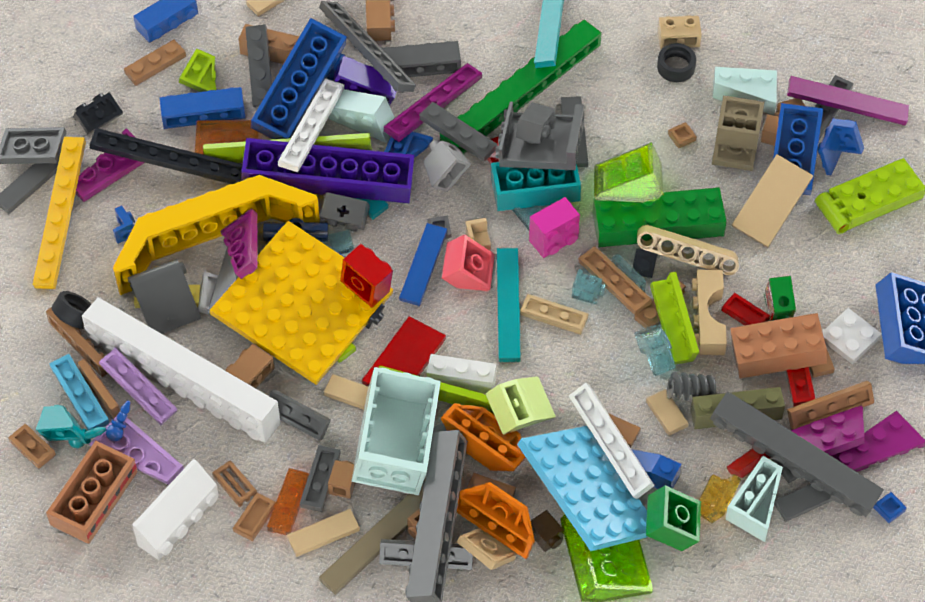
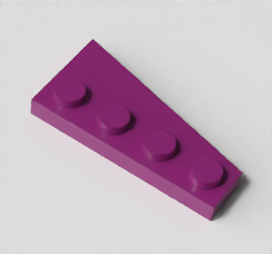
M127 128L122 132L123 135L135 137ZM108 153L100 154L96 158V162L79 175L75 194L85 202L144 164V162Z
M251 208L220 231L221 235L225 237L223 241L228 246V255L232 257L230 261L234 272L241 279L248 274H252L257 268V213Z
M896 410L864 433L865 444L832 455V457L852 470L859 472L877 462L888 461L889 458L898 454L901 456L914 448L925 447V439Z

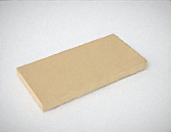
M777 154L732 223V227L769 248L811 182L813 175Z

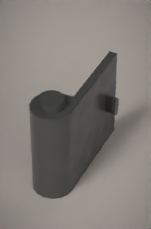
M177 259L128 277L129 285L138 300L147 326L161 334L201 319L184 275L187 273L183 261L179 262Z

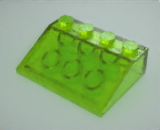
M652 142L594 165L595 200L652 202L658 200L661 195H664L662 163Z
M564 514L560 518L581 601L606 602L651 594L653 592L640 540L590 551L567 516Z

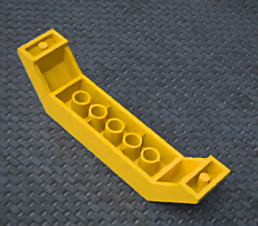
M258 175L138 217L113 266L118 292L120 295L131 292L128 277L147 270L152 261L221 237L220 231L251 208L257 213V223L271 218L282 222H287L292 218H299L303 222H320L318 198L314 194Z

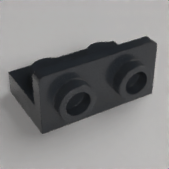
M110 92L105 95L100 93L92 99L93 102L86 105V103H83L75 109L76 112L73 118L79 121L87 135L95 131V128H100L123 114V111Z

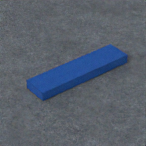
M429 223L426 224L399 296L400 301L417 306L421 305L447 235V228Z

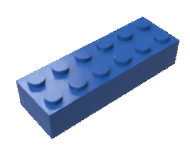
M310 18L251 119V128L272 140L292 138L324 79H327L346 46L347 36Z

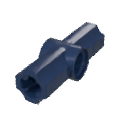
M299 218L289 220L320 242H328V223L303 222ZM264 222L263 240L271 241L286 222Z

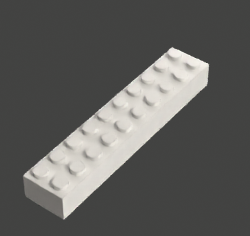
M98 297L82 315L87 338L94 346H101L107 353H110L116 347L136 368L140 369L142 374L157 379L164 387L174 389L179 396L191 399L199 408L208 409L216 418L225 419L233 428L247 432L252 439L266 443L281 424L278 401Z

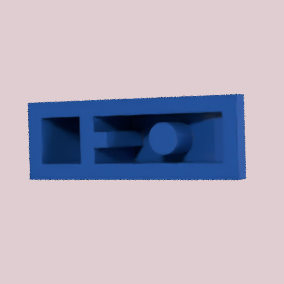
M631 449L653 482L654 488L660 489L665 485L674 488L680 477V463L661 454Z

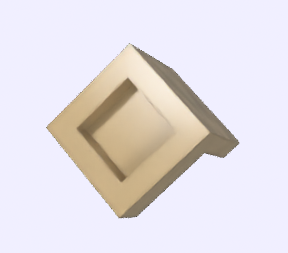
M481 218L465 221V235L490 250L491 243L487 232V219Z

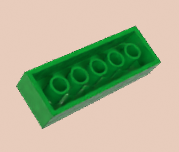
M720 187L593 199L592 213L598 248L638 244V230L645 225L692 239L725 236L727 221ZM644 234L641 238L644 241H650L653 237L649 234Z

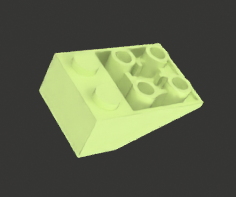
M538 376L514 379L499 384L485 393L503 435L556 417Z

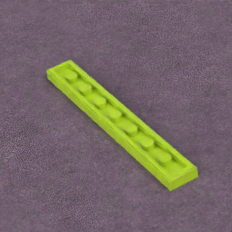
M370 133L318 136L313 144L372 151ZM291 138L274 139L272 141L289 142ZM246 141L204 144L203 152L207 156L235 163H243Z

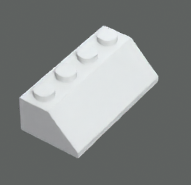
M193 459L132 524L138 546L158 561L171 552L175 542L178 539H182L187 534L188 528L194 522H198L206 508L212 506L218 499L217 484L196 460Z

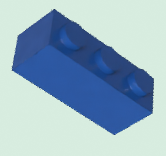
M159 0L133 16L135 28L151 43L197 15V1Z

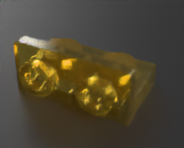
M714 474L711 475L699 498V501H701V517L710 523H714L724 516L741 478L735 474L727 479H721Z

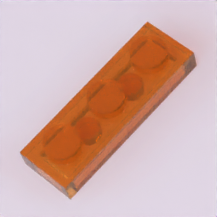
M291 468L288 469L267 525L268 531L286 536L291 533L300 509V501L309 473Z

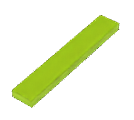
M387 368V369H389V370H391V371L400 372V373H406V372L398 371V370H395V369ZM440 382L439 401L450 404L458 403L461 405L484 407L494 414L486 394Z

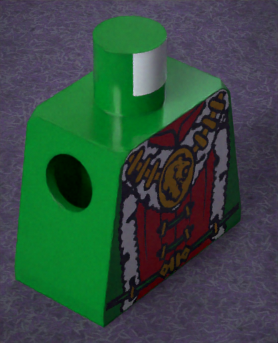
M791 276L769 278L764 292L767 311L770 315L769 320L774 321L794 317L796 305Z

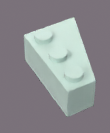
M715 67L713 98L722 101L724 95L765 102L763 112L774 116L777 103V70Z
M343 90L328 118L358 132L370 133V137L387 143L391 136L384 132V126L395 117L386 97Z
M763 456L728 505L725 519L765 542L783 467Z

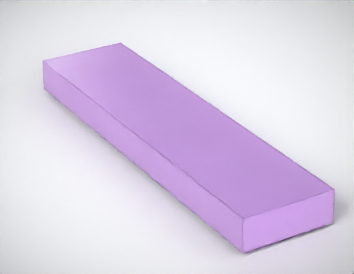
M116 347L99 361V365L160 425L177 412V408Z

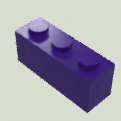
M343 56L336 67L333 81L344 84V90L386 97L389 106L395 99L397 91L372 66Z

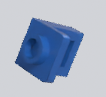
M122 205L114 209L117 222L120 225L113 229L117 244L127 241L135 223L131 212H126Z

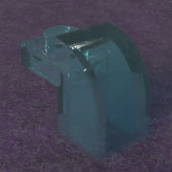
M652 325L634 332L640 352L647 354L653 375L657 376L676 368L670 351L672 349L671 343L661 327Z

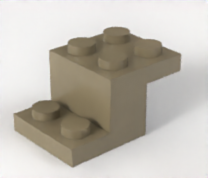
M723 95L712 165L753 171L765 102Z

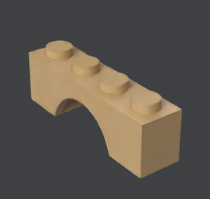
M697 270L696 278H692V291H696V296H693L692 308L697 311V315L693 316V327L697 328V333H694L699 349L698 355H725L726 325L714 320L708 311V308L713 303L722 300L724 290L723 270Z

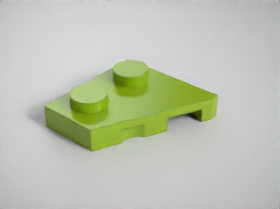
M196 48L179 78V83L199 92L216 90L215 56Z

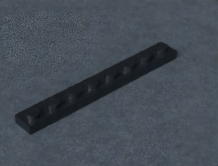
M95 128L90 141V149L229 184L241 182L243 164Z

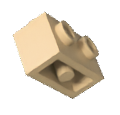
M699 16L659 17L658 38L660 49L673 43L685 44L690 48L700 47L702 33Z

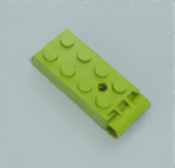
M902 158L832 187L828 192L818 195L814 202L836 233L843 234L854 227L924 198L925 185L907 161Z

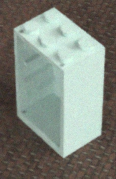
M374 367L367 391L351 482L419 496L427 473L441 381L430 377L414 376L410 373L395 372L387 368Z

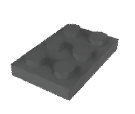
M65 127L5 128L0 143V164L58 163L63 139L67 134Z

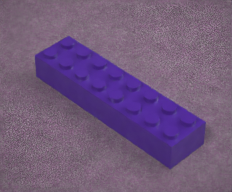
M246 138L241 181L249 177L261 175L311 194L326 195L327 192L349 198L410 204L414 155L313 145L298 172L278 166V161L289 142Z

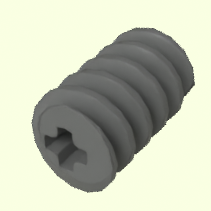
M674 371L668 380L667 398L671 399L673 393H675L676 400H680L683 394L684 400L688 401L690 395L696 397L716 394L715 378L712 375L705 377L703 374L697 376L695 373L688 375L686 372L680 374Z

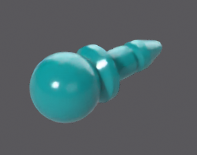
M96 427L91 430L82 429L85 434L84 439L68 440L73 448H81L85 444H89L92 438L103 434L106 431V427Z

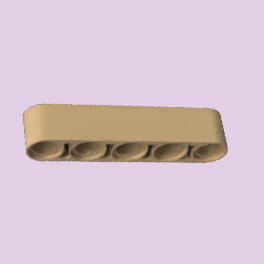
M649 225L642 226L638 230L637 243L643 250L708 270H723L724 275H734L739 269L738 256L731 250ZM644 234H649L653 238L650 241H644L641 237ZM668 240L673 245L671 247H664L662 242ZM685 247L693 248V252L689 254L684 253L682 250ZM707 253H711L714 255V257L711 260H706L703 258V256ZM726 260H733L735 262L732 266L723 264Z

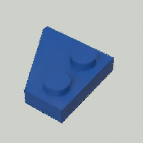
M411 132L400 142L391 137L384 152L414 155L415 158L429 147L433 137L416 132Z

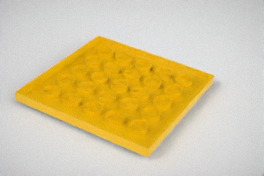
M287 221L257 255L256 270L242 279L238 277L210 309V315L317 385L364 329L378 307L384 304L393 294V289L390 287V292L371 308L340 282L342 262L345 257L290 221Z

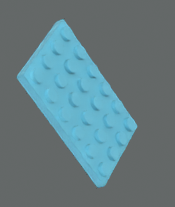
M587 426L520 439L517 444L590 551L648 537L646 536V508L639 499H635L631 495Z

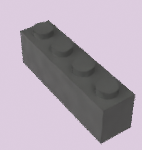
M458 41L382 48L408 77L455 73L461 68Z

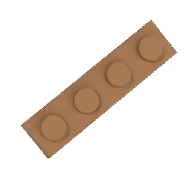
M595 246L579 257V263L635 316L652 304V299Z
M52 307L46 310L48 322L86 359L89 365L102 378L108 373L99 365V361L105 355L102 352L98 353L93 343L88 338L84 339L81 336L82 334L78 328L61 321L53 313Z
M864 381L787 409L791 430L860 405L865 407L874 404L871 383Z

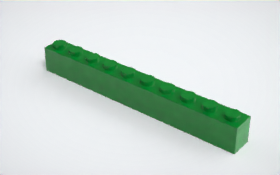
M583 19L580 23L573 25L566 34L559 36L556 66L535 68V57L531 58L528 64L523 68L517 69L509 79L502 81L499 87L488 92L481 101L474 103L466 113L459 115L457 118L484 136L489 135L504 121V110H508L510 102H513V112H518L601 45L602 32ZM440 133V141H445L447 143L457 146L463 154L467 152L465 149H463L462 147H460L459 145H457L456 143H454L453 141H451L450 139H448Z

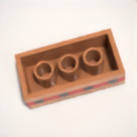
M95 440L47 510L46 514L50 526L90 544L137 474L135 459Z

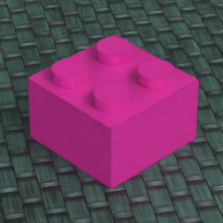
M566 197L530 216L529 224L530 243L543 258L556 254L559 249L566 245H572L579 236L580 214Z

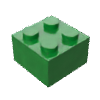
M666 485L648 495L646 536L680 551H684L700 542L701 501Z

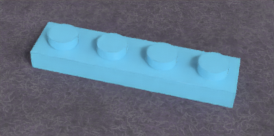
M70 354L49 363L51 370L87 430L108 425V417Z

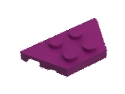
M860 405L790 431L832 456L865 444L863 407Z

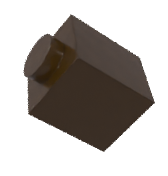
M545 510L531 520L534 539L544 552L550 548L555 549L562 543L564 529L548 510Z

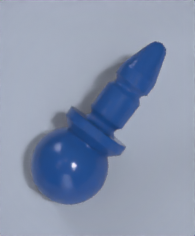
M126 401L120 409L121 411L117 415V420L112 419V424L107 427L106 437L110 441L117 442L122 439L124 435L123 429L127 426L123 422H125L127 413L130 411V401Z

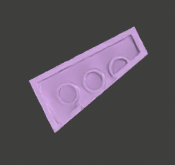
M127 417L125 422H123L127 426L123 429L124 435L121 440L117 442L110 441L106 437L105 431L100 436H96L89 444L91 447L96 440L134 458L138 471L167 485L184 469L183 465Z

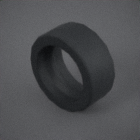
M673 43L663 47L658 55V73L670 82H684L690 79L696 67L697 58L695 52L687 45ZM670 57H681L689 64L684 68L675 69L669 67L665 60Z
M62 291L52 304V311L64 323L78 329H85L82 315L92 304L76 293Z

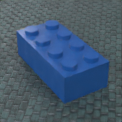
M781 103L773 159L778 154L813 175L811 182L802 194L811 196L823 108Z

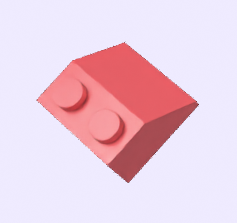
M465 234L447 242L442 279L456 288L489 291L495 254Z

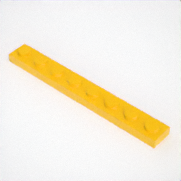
M64 137L32 284L37 289H56L86 145L84 137Z

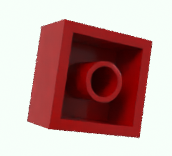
M360 243L343 259L340 282L373 308L390 292L393 270L386 261L380 260L372 249L366 248Z

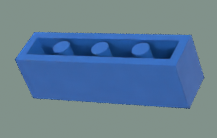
M241 87L159 97L164 129L246 119Z

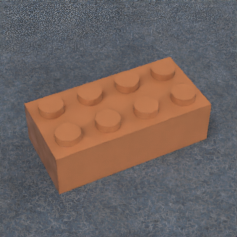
M818 313L730 328L731 343L739 379L787 371L788 369L793 370L827 364V348Z

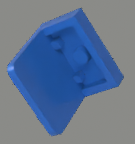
M835 118L827 126L825 137L818 145V154L822 160V167L825 169L826 175L830 176L842 152L862 155L864 150L857 122Z

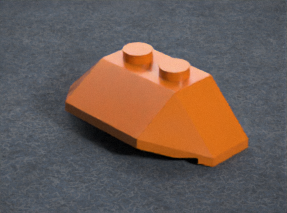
M454 403L441 417V421L447 431L459 430L468 441L466 453L490 471H515L526 458L517 445L521 439L520 433L513 431L503 435L495 415L484 407Z
M491 482L460 490L456 513L527 559L535 541L527 506Z

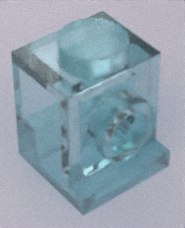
M579 269L572 286V298L597 305L599 297L603 298L606 285L602 284V279L594 275H585L583 270Z

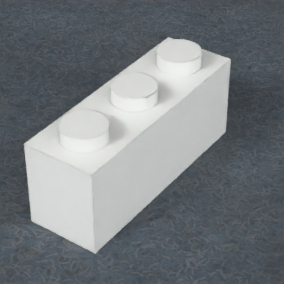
M431 354L427 377L442 383L485 394L495 386L496 364Z

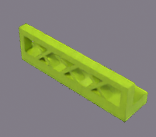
M671 272L666 280L651 282L650 288L672 365L693 362L699 354V349L677 273Z

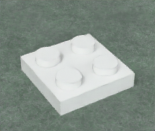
M849 308L822 331L825 344L852 365L882 335V333Z

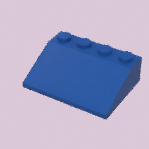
M891 272L875 284L885 359L901 364H925V282Z

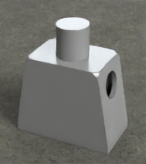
M434 140L429 145L431 152L425 158L424 165L431 186L448 192L470 167L471 163L457 146L445 141Z

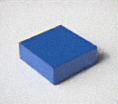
M892 492L876 502L873 507L888 523H891L907 509Z

